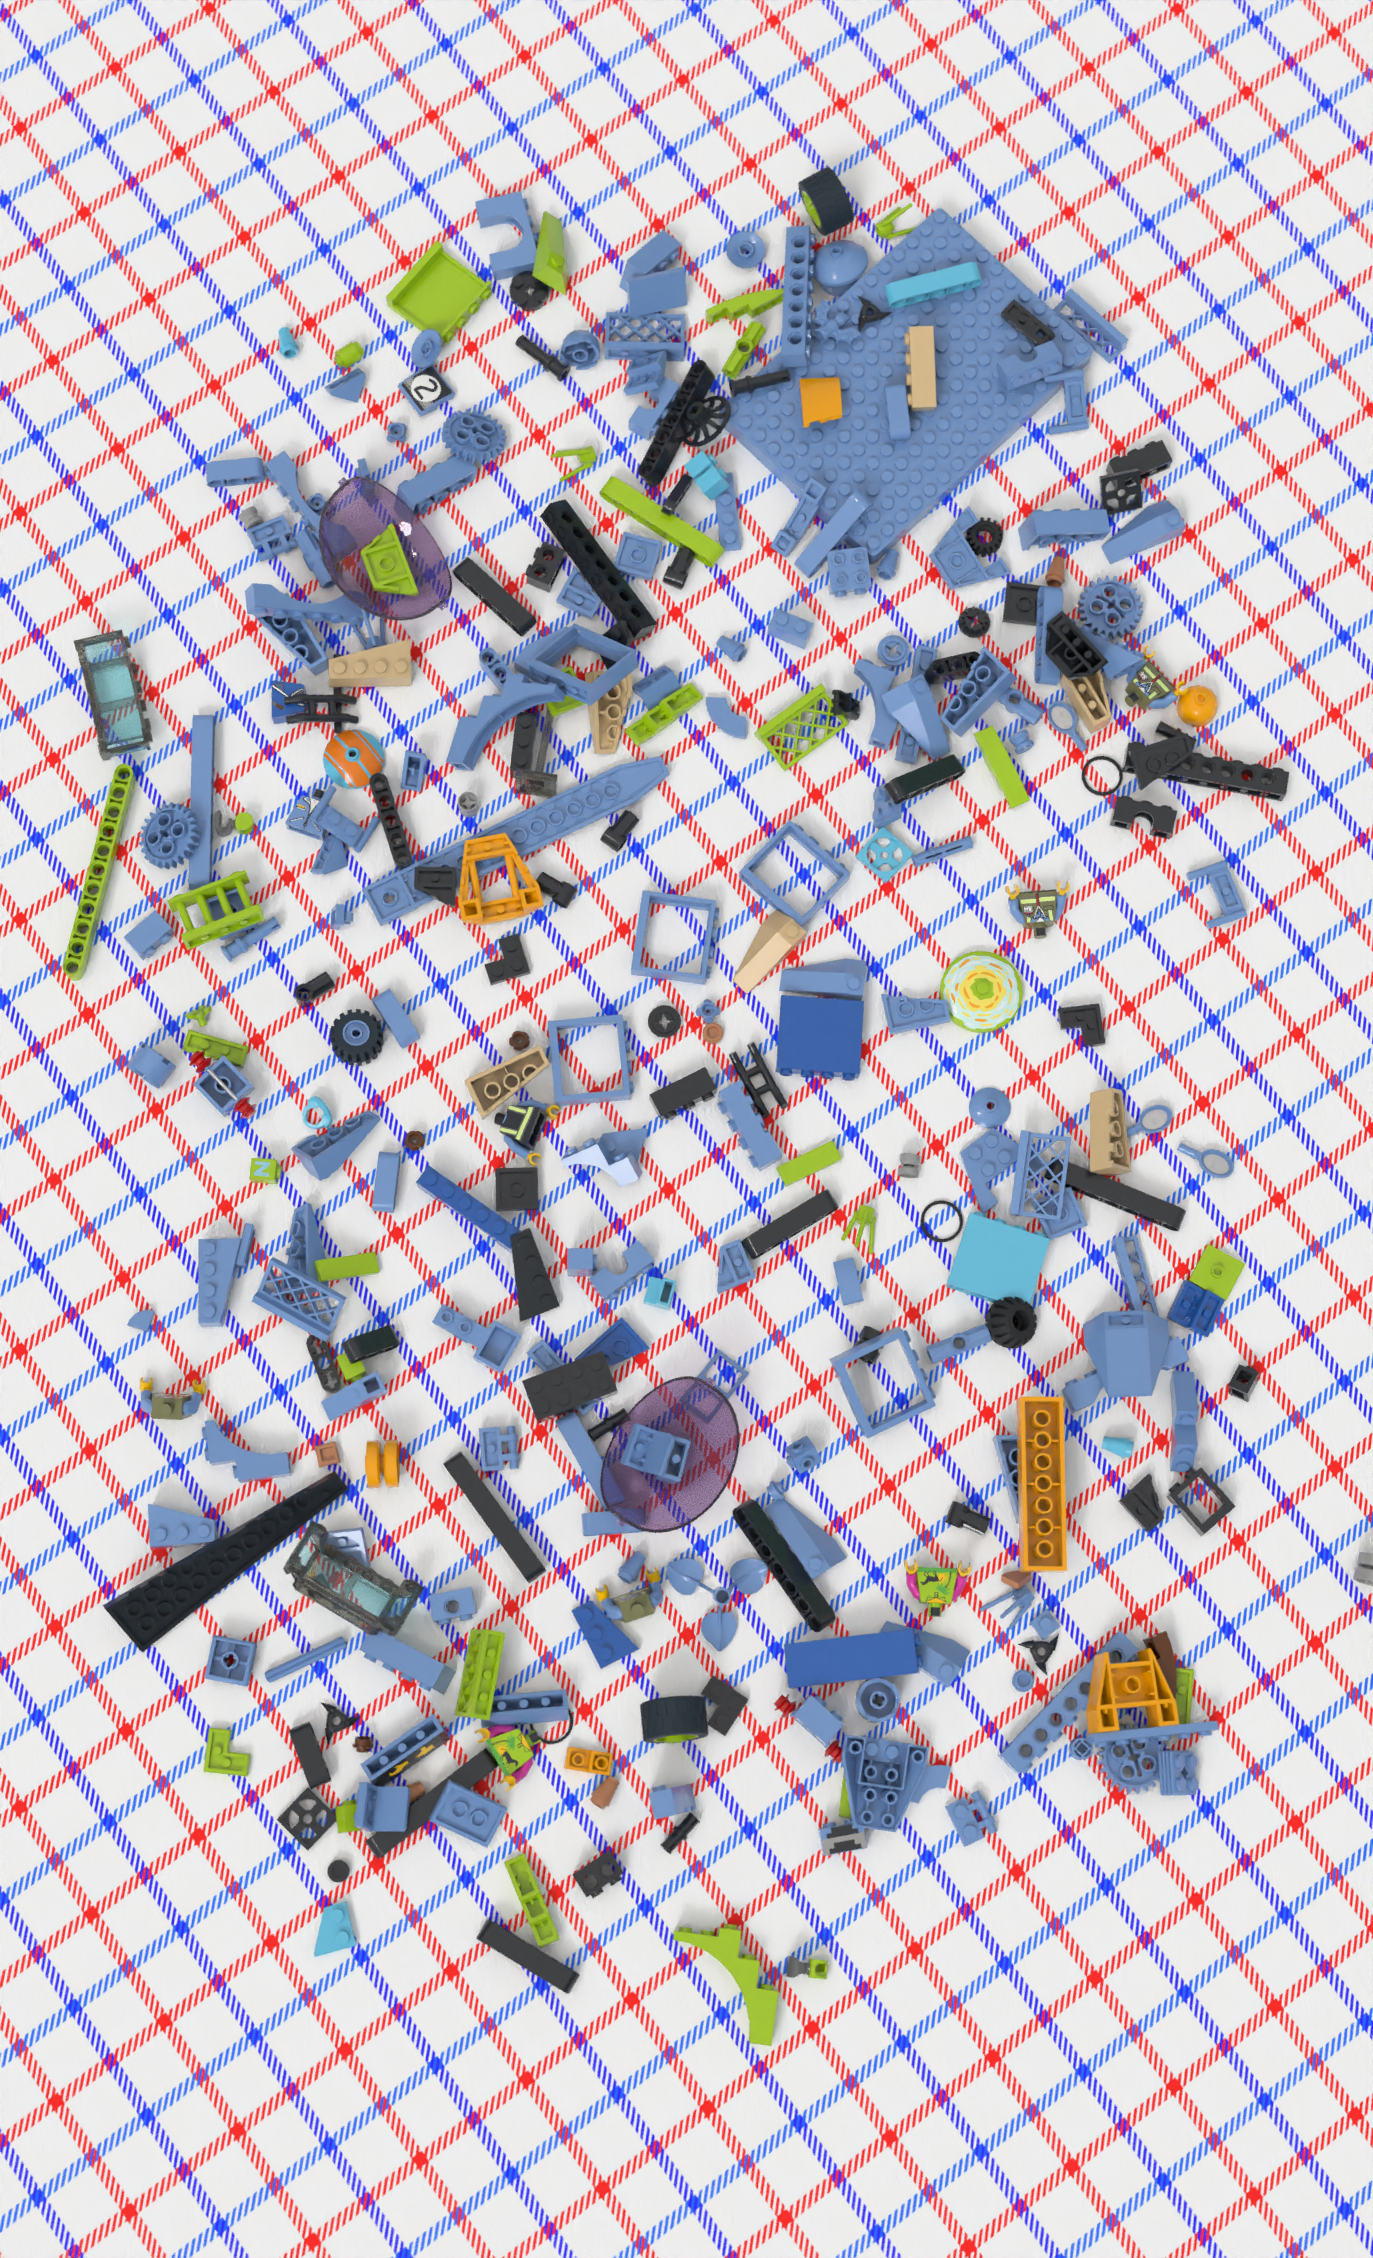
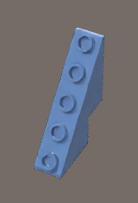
M1082 625L1081 628L1078 627L1108 660L1103 669L1109 679L1115 681L1147 663V660L1144 659L1145 654L1135 649L1131 653L1126 650L1128 646L1118 641L1116 644L1109 642L1110 637L1102 633L1096 636L1092 634L1093 629Z

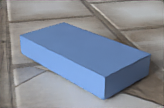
M245 1224L235 1263L239 1268L245 1269L247 1266L256 1231L253 1224Z

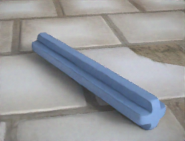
M343 1637L332 1640L266 1671L265 1677L269 1683L276 1681L346 1648V1642Z

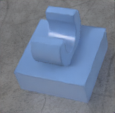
M336 904L331 909L330 929L339 930L344 924L353 922V913L344 912L345 905Z

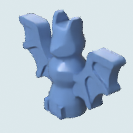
M822 299L819 306L814 307L816 317L813 323L820 325L814 331L815 338L822 344L830 337L835 339L836 344L842 341L851 344L855 339H861V333L854 327L846 330L839 329V327H842L851 319V316L844 314L845 310L836 314L833 319H828L827 315L831 308L829 304Z

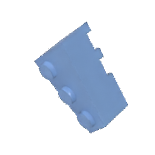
M148 1504L151 1548L161 1549L207 1545L218 1539L217 1522L215 1520Z
M691 1784L666 1789L665 1785L653 1787L652 1792L649 1793L654 1820L697 1810Z

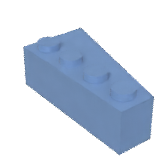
M453 454L446 461L436 463L428 471H421L413 479L405 480L399 484L393 508L406 525L412 523V517L418 513L421 516L427 513V509L434 502L437 504L443 502L449 492L454 494L474 481L477 468L470 459L464 462V457L461 456L457 459V455Z
M1074 508L1069 511H1062L1061 509H1054L1052 511L1035 510L1031 512L1018 528L1022 551L1029 550V547L1038 545L1039 549L1047 548V545L1056 542L1059 543V546L1072 543L1074 540L1077 543L1103 540L1111 532L1106 509L1099 510L1098 508H1090L1088 510Z
M255 616L258 622L315 676L328 669L329 659L304 619L294 620L287 617L276 619L274 616Z
M985 646L981 649V654L977 661H974L970 667L971 671L968 676L961 682V687L956 696L952 697L940 717L959 737H962L1018 679Z
M740 1079L719 1091L717 1107L722 1115L726 1114L729 1121H727L729 1128L732 1132L736 1131L739 1139H737L739 1145L743 1150L746 1149L750 1155L748 1159L753 1168L757 1167L760 1172L781 1160L782 1154L770 1132L764 1130L765 1124L761 1115L758 1112L754 1113V1102L750 1095L743 1093L742 1087L744 1084Z
M241 1238L198 1239V1323L201 1327H223L229 1297L238 1268L235 1263Z
M995 1435L993 1437L994 1446L1016 1524H1019L1017 1435Z
M372 1626L359 1649L365 1653L364 1658L374 1663L376 1660L383 1662V1668L394 1672L395 1669L402 1672L400 1677L410 1682L413 1679L419 1681L418 1686L429 1692L431 1689H434L444 1695L456 1673L455 1670Z

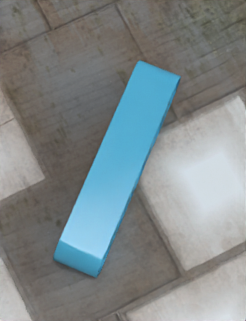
M969 262L892 282L886 285L884 290L890 308L895 309L973 289L980 286L983 281L977 263Z

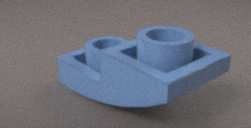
M854 1258L833 1262L843 1306L864 1301Z

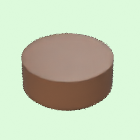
M717 1023L707 1024L703 1028V1039L708 1044L719 1043L723 1038L722 1027Z

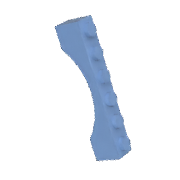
M285 451L265 463L267 471L265 475L271 483H276L279 494L283 498L287 497L290 501L289 506L295 513L299 512L302 516L300 519L307 528L310 526L314 531L312 534L317 542L320 543L322 541L326 546L324 549L330 558L334 557L339 562L357 549L356 540L344 525L323 519L306 504L298 489L296 465Z
M252 583L245 590L247 614H253L256 617L274 616L276 619L287 617L294 620L310 619L313 622L330 621L333 624L345 622L350 625H359L364 620L361 610L362 605L365 606L368 615L365 593L346 592L341 597L330 602L307 603L290 598L270 584Z
M1169 1336L1170 1341L1161 1370L1169 1371L1190 1360L1179 1337L1173 1339L1172 1336ZM1096 1370L1085 1374V1379L1077 1381V1379H1073L1065 1383L1066 1387L1061 1390L1072 1414L1091 1406L1104 1387Z

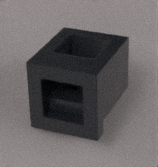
M1239 1364L1228 1384L1229 1394L1248 1402L1259 1381V1373L1253 1367Z

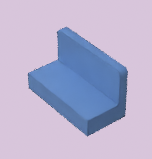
M663 665L633 685L632 689L636 695L642 698L647 710L650 711L658 706L661 700L681 689V686L673 670Z

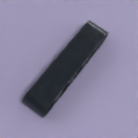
M466 557L452 571L454 576L519 636L523 637L537 623V620L528 610L469 557Z
M952 754L889 781L883 788L893 803L897 805L958 779L966 770L955 754Z
M375 773L369 781L372 795L395 867L400 871L413 864L412 855L388 779L382 773ZM377 782L384 783V786L381 788H376L374 785ZM384 800L390 802L387 807L381 806L380 803ZM389 819L396 820L394 825L386 824ZM401 838L402 842L400 844H393L392 840ZM405 856L408 858V861L405 863L398 862L400 857Z
M826 1189L749 1235L741 1243L751 1259L754 1260L833 1213L839 1206L830 1191Z
M488 1918L476 1937L482 1943L567 1994L571 1992L580 1976L576 1971Z

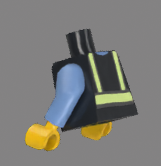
M530 1099L517 1105H510L506 1114L498 1112L495 1115L494 1123L501 1126L499 1129L500 1133L504 1135V1142L510 1150L524 1159L528 1158L530 1165L537 1166L536 1163L532 1162L531 1158L537 1156L541 1159V1155L538 1153L531 1154L530 1150L534 1151L547 1116L552 1120L558 1118L557 1115L551 1113V1110L559 1111L560 1108L557 1105L547 1107L545 1103Z

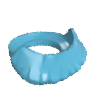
M311 1097L307 1101L308 1104L302 1113L303 1122L311 1129L329 1128L332 1123V1114L328 1106L319 1097ZM320 1107L324 1113L321 1121L315 1125L310 1124L307 1120V1112L311 1108Z

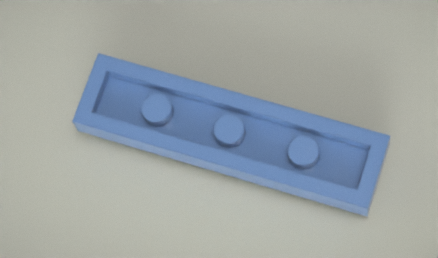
M731 472L726 473L728 476L726 480L730 486L715 498L720 545L725 551L741 550L733 473Z
M543 1339L527 1352V1355L543 1373L565 1365ZM597 1401L576 1410L584 1417L599 1402Z

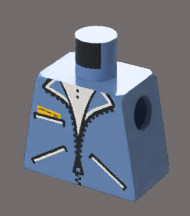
M315 789L312 798L301 796L285 822L287 829L324 841L327 830L316 822L311 821L309 817L325 792Z

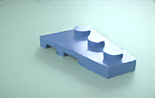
M881 994L890 1035L951 1022L946 1000L908 998L907 996L896 997Z

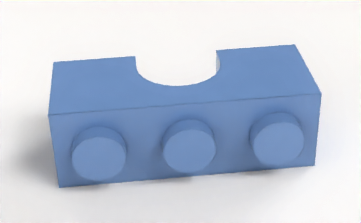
M1049 341L1034 347L1033 361L1023 362L1018 359L1016 354L998 360V376L1007 391L1062 371V355L1054 342Z
M663 377L660 387L649 391V398L658 405L653 409H645L638 406L628 421V430L648 441L652 436H655L660 423L664 420L680 389V385Z
M639 1240L622 1252V1258L628 1265L627 1270L623 1274H612L605 1266L589 1279L590 1285L604 1302L608 1299L613 1301L621 1294L619 1291L623 1287L629 1288L637 1281L636 1277L641 1273L645 1275L653 1269L654 1258Z

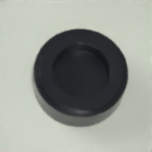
M335 1860L329 1865L327 1873L332 1881L339 1883L349 1877L350 1868L345 1861Z

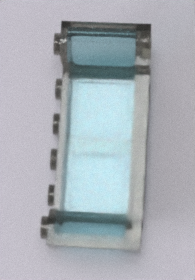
M122 630L74 640L97 733L99 754L102 760H109L111 757L147 749V751L151 750L150 743L153 742L150 730L152 729L149 718L145 719L144 712L147 711L145 700L140 698L139 693H142L143 690L140 680L136 681L135 674H138L136 662H132L128 648H131L129 637L124 636Z
M312 1520L283 1567L286 1574L291 1573L295 1581L292 1585L295 1590L370 1635H377L379 1631H387L389 1636H396L424 1587L412 1579L403 1580L400 1586L394 1584L392 1580L376 1573L374 1569L366 1567L354 1557L348 1556L334 1545L326 1543L325 1541L328 1538L326 1527Z

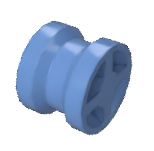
M1022 730L1009 739L1010 743L1015 746L1016 754H1022L1035 745L1029 739L1027 730Z

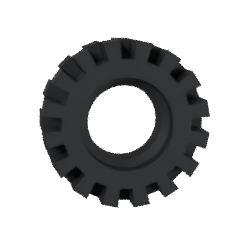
M981 517L979 522L968 528L966 541L971 549L975 551L976 556L980 553L982 554L981 557H985L986 554L989 557L1000 548L1003 540V530H1001L1000 524L996 525V520L990 522L991 518H987L986 521L984 517ZM981 531L989 532L992 540L989 543H981L977 539V534Z

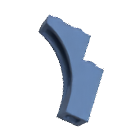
M857 659L853 673L868 688L875 707V725L869 744L888 751L899 722L889 715L880 696L890 691L896 673L889 667L874 665L870 660Z
M1172 1371L1169 1384L1172 1407L1170 1471L1189 1472L1193 1468L1198 1447L1195 1426L1198 1416V1403L1194 1372Z
M214 1420L205 1421V1427H202L203 1440H207L208 1448L204 1449L205 1459L210 1461L212 1466L236 1463L233 1466L234 1478H238L240 1483L292 1476L290 1458L287 1452L261 1454L247 1451L230 1442L219 1430Z

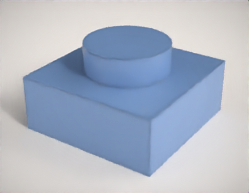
M1048 1609L1030 1622L1042 1640L1060 1627Z

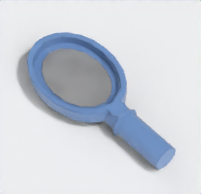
M1061 701L1051 703L1047 710V717L1051 726L1062 734H1069L1081 752L1085 751L1088 746L1075 730L1077 718L1073 709Z
M1154 1105L1145 1109L1140 1114L1137 1124L1127 1129V1137L1138 1134L1140 1131L1146 1134L1163 1131L1172 1121L1171 1110L1164 1105Z
M1180 1143L1178 1146V1151L1198 1160L1201 1169L1212 1177L1227 1178L1234 1171V1164L1231 1158L1219 1150L1207 1149L1201 1153L1183 1143Z

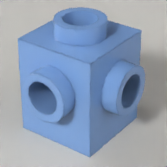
M807 1435L785 1448L788 1457L785 1458L791 1469L795 1467L799 1474L822 1462L816 1447Z

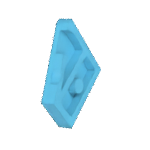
M346 1902L324 1908L314 1957L357 1946Z

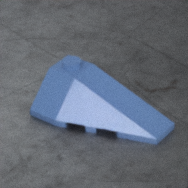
M1165 499L1146 507L1103 544L1101 548L1109 564H1112L1181 536L1186 525L1178 509Z
M922 674L880 696L889 715L893 719L898 720L903 726L906 733L909 732L917 740V744L932 760L951 751L932 692Z
M845 958L782 970L779 991L861 1001L864 990L866 961Z
M368 1110L346 1120L341 1127L333 1128L332 1126L327 1128V1133L316 1137L314 1134L307 1137L291 1149L309 1174L321 1181L330 1177L333 1172L339 1169L381 1119L378 1115Z
M306 1203L294 1209L290 1229L292 1242L290 1248L286 1249L285 1255L289 1256L287 1265L319 1282L314 1262L326 1259L312 1205ZM291 1277L294 1287L301 1285L299 1279ZM285 1279L282 1280V1290L289 1288ZM329 1281L320 1282L327 1287L329 1286ZM314 1287L309 1288L311 1293L318 1292ZM304 1289L297 1291L298 1294H305Z
M779 1499L764 1508L811 1580H814L847 1558L833 1537L785 1499Z
M886 1621L879 1633L914 1628ZM914 1629L915 1633H919L920 1646H917V1654L922 1656L923 1668H919V1670L946 1688L950 1687L971 1651L953 1639Z

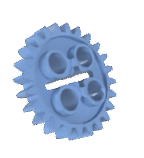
M466 409L465 413L458 410L457 415L452 413L451 418L447 417L446 422L443 423L441 436H443L442 442L446 443L445 448H451L450 454L457 453L456 458L458 459L462 456L464 457V462L471 459L473 464L475 460H478L480 464H482L483 459L488 463L491 458L496 460L497 455L501 456L502 450L505 448L507 437L505 436L506 430H502L503 425L497 424L498 419L491 420V414L484 416V411L477 414L476 409L473 410V413H470L468 409Z
M1106 575L1105 581L1098 577L1097 584L1091 581L1090 587L1085 586L1084 592L1080 594L1081 600L1078 601L1077 605L1081 607L1078 608L1077 613L1082 615L1079 620H1086L1084 625L1090 626L1093 632L1097 631L1096 636L1102 633L1106 636L1111 635L1112 640H1115L1118 634L1122 639L1124 632L1130 635L1131 629L1135 630L1137 627L1136 623H1140L1141 617L1139 616L1143 614V610L1140 608H1142L1143 602L1138 601L1141 599V595H1135L1137 588L1130 589L1131 582L1125 585L1124 578L1118 582L1116 576H1114L1113 580H1110L1108 575ZM1104 592L1112 593L1113 597H1107ZM1120 604H1126L1129 609L1121 608ZM1097 606L1101 611L1096 612L1092 607ZM1112 618L1117 623L1111 624L1109 623L1108 619Z
M170 802L169 806L163 804L162 809L156 807L155 814L149 813L151 819H144L147 825L141 826L144 833L139 834V837L143 838L139 845L144 847L141 850L142 853L146 854L144 858L149 860L150 864L168 870L170 866L177 868V863L184 865V858L190 860L188 854L190 852L195 853L193 846L199 845L195 842V839L201 837L196 834L201 827L196 825L199 820L194 818L195 813L179 803L174 804Z
M1127 1722L1124 1725V1729L1119 1724L1118 1731L1138 1729V1723H1134L1131 1728ZM1150 1738V1742L1142 1743V1749H1136L1133 1746V1740H1129L1127 1746H1116V1742H1109V1746L1100 1747L1103 1751H1098L1096 1754L1102 1757L1097 1762V1764L1103 1765L1099 1772L1107 1773L1104 1781L1111 1779L1110 1787L1116 1784L1119 1785L1118 1792H1121L1124 1788H1126L1127 1794H1130L1132 1789H1134L1137 1795L1140 1793V1788L1147 1792L1149 1791L1148 1785L1154 1788L1156 1786L1154 1780L1159 1782L1158 1752L1161 1751L1165 1744H1158L1157 1738ZM1114 1747H1119L1122 1750V1757L1114 1755ZM1130 1755H1131V1756H1135V1757H1136V1760H1135V1761H1133V1760L1129 1761V1760H1128V1757H1129ZM1146 1759L1151 1763L1150 1770L1143 1768L1142 1760ZM1124 1767L1131 1770V1778H1126L1122 1774ZM1137 1770L1141 1773V1777L1137 1775Z

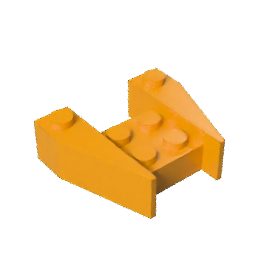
M1151 1648L1137 1652L1139 1662L1110 1664L1108 1652L1095 1655L1086 1709L1089 1735L1118 1731L1117 1709L1146 1707L1149 1728L1179 1725L1176 1701Z

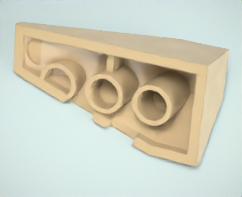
M606 671L586 672L585 682L591 684ZM632 672L593 705H587L594 754L616 752L622 721L626 716L627 703L632 694Z
M775 910L761 924L732 981L748 995L805 940L806 931L791 917Z

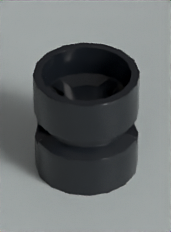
M864 1326L859 1334L860 1341H856L853 1347L882 1333L872 1327ZM884 1346L859 1359L875 1365L880 1355L879 1349H883Z

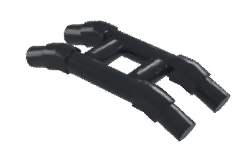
M296 694L284 697L285 705L308 703L309 713L286 716L287 724L308 722L357 724L359 721L358 716L347 713L337 714L336 703L355 705L357 698L354 696H348L347 694ZM316 703H328L329 714H317Z
M755 1042L747 1044V1047L757 1066L745 1071L736 1051L728 1055L756 1109L763 1118H767L770 1113L760 1097L761 1095L771 1091L781 1109H785L788 1103L764 1063ZM761 1073L767 1084L755 1089L750 1078Z

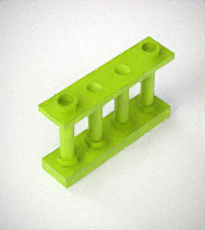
M245 870L236 871L228 877L187 893L175 895L172 899L167 900L172 913L179 911L186 932L181 934L187 950L265 920L260 905H252L245 884L250 883ZM237 888L245 909L233 913L225 892ZM218 896L225 914L224 918L216 921L213 920L206 903L207 899ZM198 903L206 924L194 928L186 908Z

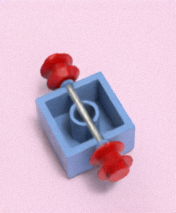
M196 1051L189 1058L191 1060L189 1066L195 1065L197 1067L196 1073L203 1071L205 1073L193 1085L224 1117L233 1109L234 1112L240 1111L242 1113L241 1119L252 1117L256 1112L255 1107L257 1104L251 1105L249 1103L250 1097L247 1096L255 1087L224 1055L213 1066H210L212 1058L206 1059L204 1057L205 1051Z
M789 1694L786 1697L781 1695L774 1703L776 1706L774 1711L780 1710L782 1718L791 1714L790 1717H793L824 1745V1748L828 1747L825 1750V1757L830 1755L833 1758L832 1764L835 1761L840 1763L842 1761V1748L839 1746L840 1740H835L832 1743L830 1740L844 1725L841 1722L843 1718L834 1710L829 1712L824 1707L826 1703L817 1695L815 1697L810 1695L797 1711L794 1710L796 1701L790 1702L788 1700Z

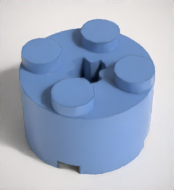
M143 1042L127 1065L128 1069L141 1077L144 1076L143 1079L158 1089L161 1086L163 1087L177 1067Z
M870 1679L863 1683L856 1692V1709L860 1716L868 1722H885L891 1719L899 1709V1691L893 1683L886 1679ZM874 1695L883 1698V1701L880 1702V1707L877 1704H873Z

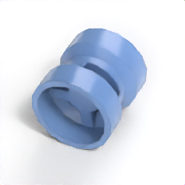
M1086 1738L1074 1739L1069 1745V1753L1076 1760H1084L1092 1755L1093 1745H1088Z

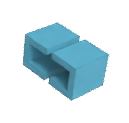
M702 450L687 462L684 467L691 477L696 479L695 482L702 492L712 501L730 485L726 480L728 476L721 467L719 469L716 467L717 460L712 454L707 455Z

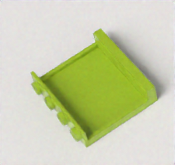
M436 240L386 296L387 306L421 332L427 329L437 331L441 336L443 347L446 342L452 341L455 332L459 328L462 329L466 325L467 319L471 314L477 313L480 304L491 297L493 292L492 282L489 280L485 283L444 252L443 245Z

